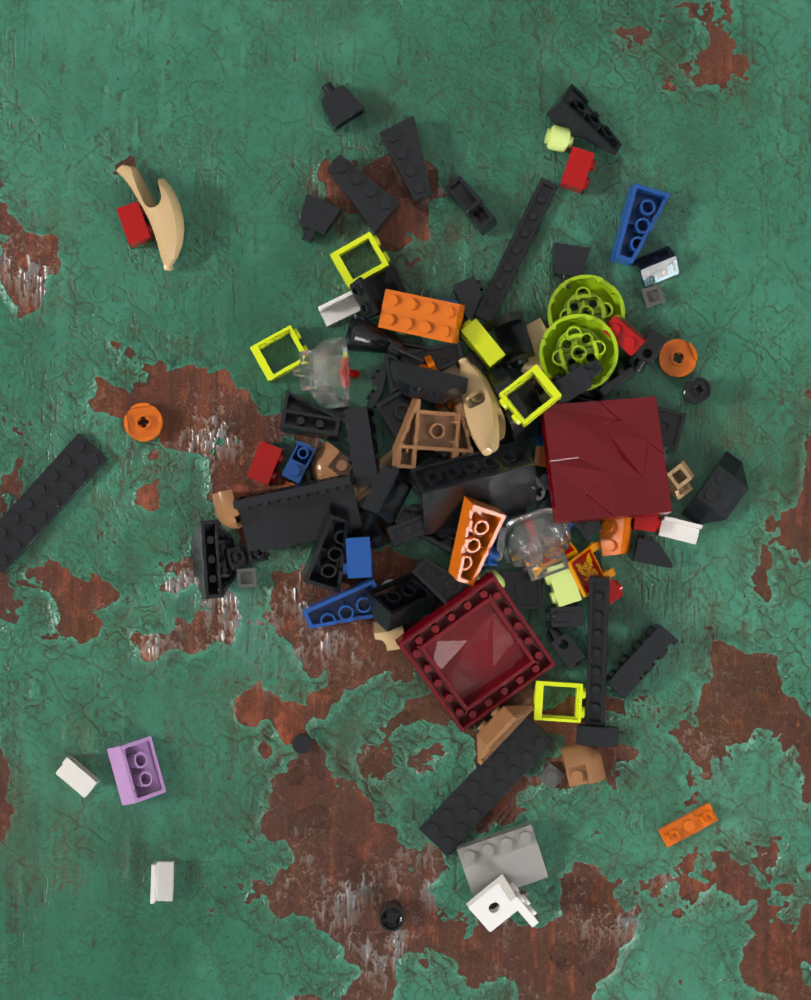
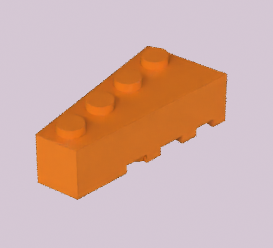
M464 496L448 572L457 581L473 586L506 515L498 507Z
M633 517L599 520L603 529L600 531L602 556L629 553L632 531L631 520Z

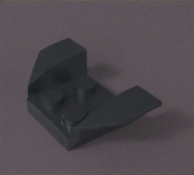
M626 352L619 357L625 367L613 375L615 379L611 381L608 378L603 384L598 386L599 390L596 388L588 390L591 395L601 399L636 373L632 363L634 355L630 356Z

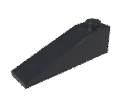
M573 84L569 85L548 111L547 115L550 120L558 126L569 128L572 134L612 155L617 154L621 143L608 126L601 124L598 112H592L587 105L589 100Z

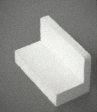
M352 291L318 307L327 328L361 311Z
M663 516L657 535L695 545L699 530L702 529L703 525Z
M72 755L63 761V765L56 772L61 779L84 798L100 781L98 777Z
M155 860L151 865L150 904H155L156 901H173L174 861Z

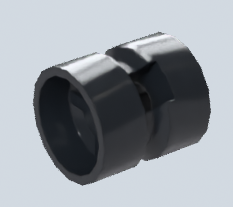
M702 377L691 379L682 389L684 400L692 405H697L707 400L711 394L710 383Z
M390 900L382 905L379 916L381 926L391 932L397 931L403 926L405 911L401 903Z

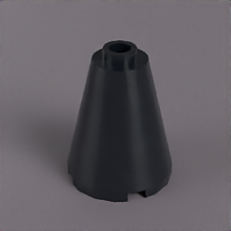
M354 313L355 318L352 317L345 338L349 340L348 344L344 343V350L388 354V347L393 339L397 340V336L384 328H379L376 323L369 319L366 320L364 316Z

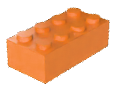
M385 289L378 327L458 344L466 305Z

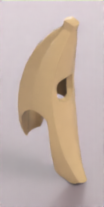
M121 165L116 172L130 186L151 223L164 270L172 271L174 270L173 264L177 260L183 245L185 231L179 200L166 179H158L161 200L156 205L138 169L133 166Z
M465 357L458 361L460 365L459 376L469 378L467 392L461 396L465 418L476 446L484 456H488L498 449L499 441L505 436V417L490 383L481 371L469 362L468 357Z

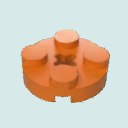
M672 339L665 343L660 350L658 364L667 376L684 377L695 368L698 358L696 349L685 340ZM675 353L683 357L679 364L677 361H673Z
M138 403L133 405L125 415L124 427L132 438L141 442H148L161 434L163 417L156 407L148 403ZM142 417H145L146 420H149V424H146L145 428H143L142 425H139V421H142Z

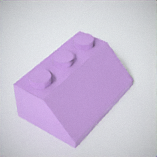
M151 736L107 749L122 805L135 804L166 792Z

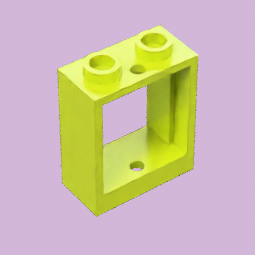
M371 232L330 254L349 291L352 290L350 284L359 277L355 279L351 277L340 256L369 240L382 264L359 277H362L364 280L382 273L389 267V256L386 252L382 253L379 248L381 243L376 235L372 236Z
M469 319L461 326L460 337L484 362L488 371L504 359L506 354L477 319L473 321Z
M291 325L250 347L269 383L310 361L308 356L311 354L307 346L301 345L299 339L302 337L297 328L292 329ZM290 334L303 358L273 374L261 350Z
M536 364L499 393V403L505 410L509 409L512 412L511 418L517 425L521 424L525 427L559 401L562 395ZM534 377L550 396V399L524 419L508 399V396Z
M536 679L532 718L543 721L581 723V718L585 716V707H582V699L586 698V687H583L581 682ZM544 686L576 688L574 716L542 714Z

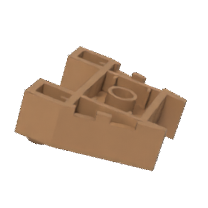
M412 398L393 445L391 465L396 468H416L417 449L448 451L449 459L473 453L462 402H453L452 412L420 410L421 399Z

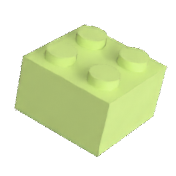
M567 562L545 570V574H542L545 584L549 585L551 592L548 593L551 603L556 604L558 607L582 600L578 586L566 564Z

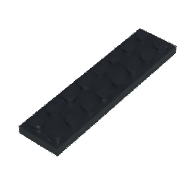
M80 433L73 438L0 519V571L3 574L11 568L108 460Z
M526 717L483 764H479L419 827V830L448 856L554 742Z

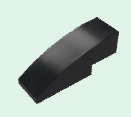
M460 175L445 186L449 195L482 236L497 225L495 216Z

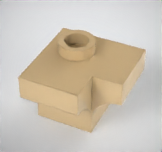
M684 460L667 472L669 491L676 501L693 490L690 480L695 475Z
M373 622L375 640L383 641L386 644L387 651L400 649L395 639L404 634L403 625L387 632L377 622Z

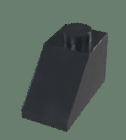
M474 276L452 287L458 303L466 305L464 311L466 321L469 319L472 321L482 295L481 291H483L481 282L479 280L476 281Z
M641 535V538L635 539L631 561L666 568L673 567L672 562L658 541H653V537Z

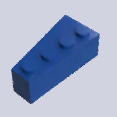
M637 183L628 188L609 261L625 266L634 262L671 194Z
M370 537L345 538L347 562L343 563L344 575L347 574L348 578L374 577Z
M374 578L366 579L341 590L340 593L337 592L303 607L302 612L309 628L373 618L366 592L377 587Z

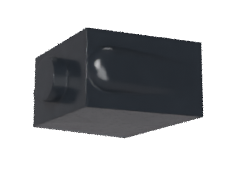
M581 605L548 607L549 611H546V623H549L550 627L584 626L583 607Z

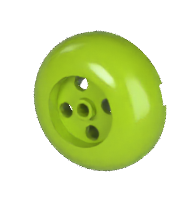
M578 275L561 283L552 294L547 310L549 326L565 315L583 312L601 319L606 324L616 314L625 319V306L618 290L603 278L595 275ZM591 300L597 303L595 308L589 306ZM572 303L577 304L578 309L576 311L570 309ZM584 335L582 341L588 343L590 336ZM564 340L563 345L568 348L571 346V341ZM580 347L576 348V351L578 352L583 351L582 349H580Z
M573 313L559 318L548 327L540 344V363L549 379L558 372L563 374L568 371L567 367L569 365L567 361L573 358L578 364L581 362L585 364L590 362L586 358L587 355L593 354L595 359L600 361L604 370L593 378L592 387L588 390L603 384L612 374L618 361V344L613 331L604 321L590 314ZM602 329H603V330H606V331L608 332V334L610 335V337L607 336V335L602 331ZM584 335L590 336L588 343L582 341ZM570 340L571 346L568 348L564 347L563 341ZM577 347L583 350L581 353L575 352Z

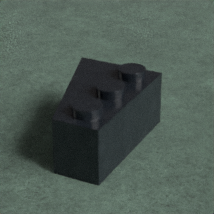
M287 390L280 422L281 432L338 442L341 418Z

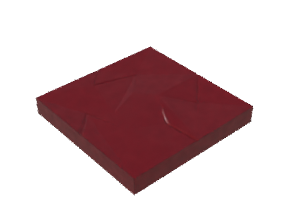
M656 397L553 404L540 415L554 524L665 515L672 512Z
M491 571L476 581L473 586L471 585L395 639L397 645L461 732H464L557 665Z

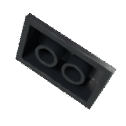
M411 573L366 592L375 621L387 632L430 614L436 597L434 593Z

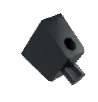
M328 82L321 87L326 95L321 99V104L334 132L365 113L363 105L344 85L335 89L333 84Z
M307 194L299 220V226L305 229L302 240L312 244L316 235L324 238L340 216L341 209Z
M554 242L552 247L553 277L561 278V284L571 277L582 275L590 248Z
M652 329L647 331L644 337L648 340L634 355L637 358L633 364L635 370L639 373L642 372L646 364L651 366L668 340ZM646 348L650 350L648 357H644L642 354Z
M557 627L547 632L553 641L551 647L569 671L585 660V656L567 632L562 635ZM564 642L568 647L562 649L559 645Z

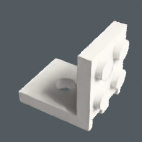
M503 874L466 903L468 908L489 932H492L517 910L532 927L539 923L535 917L537 912L530 905V901L524 894L522 895L519 892L520 890L514 882L509 883ZM498 903L494 909H489L490 904Z

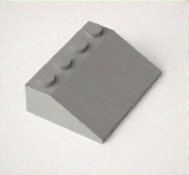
M530 821L456 846L473 897L502 874L509 883L513 881L517 887L548 877Z

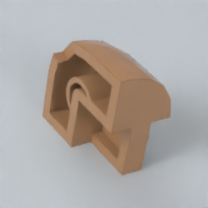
M325 441L316 452L310 464V472L314 480L347 474L353 469L352 465L349 464L348 457L328 441Z
M234 489L212 494L218 520L224 526L231 529H242L239 509H234L233 501L236 498Z
M572 744L560 747L569 787L587 783L593 784L606 779L602 757L594 746Z

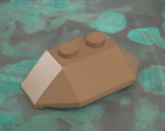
M531 704L498 706L490 713L492 717L487 722L484 720L477 727L479 731L476 733L477 761L480 765L533 711L534 707Z

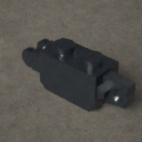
M598 359L585 364L583 362L580 364L575 362L567 367L568 371L563 374L558 372L550 378L553 385L562 395L558 402L566 403L592 387L593 378L604 370ZM542 390L539 400L544 404L550 399V396L545 390Z

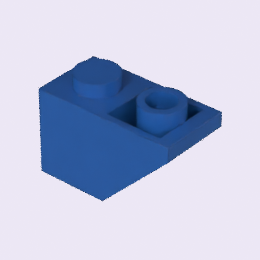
M298 441L282 476L297 484H301L317 449Z

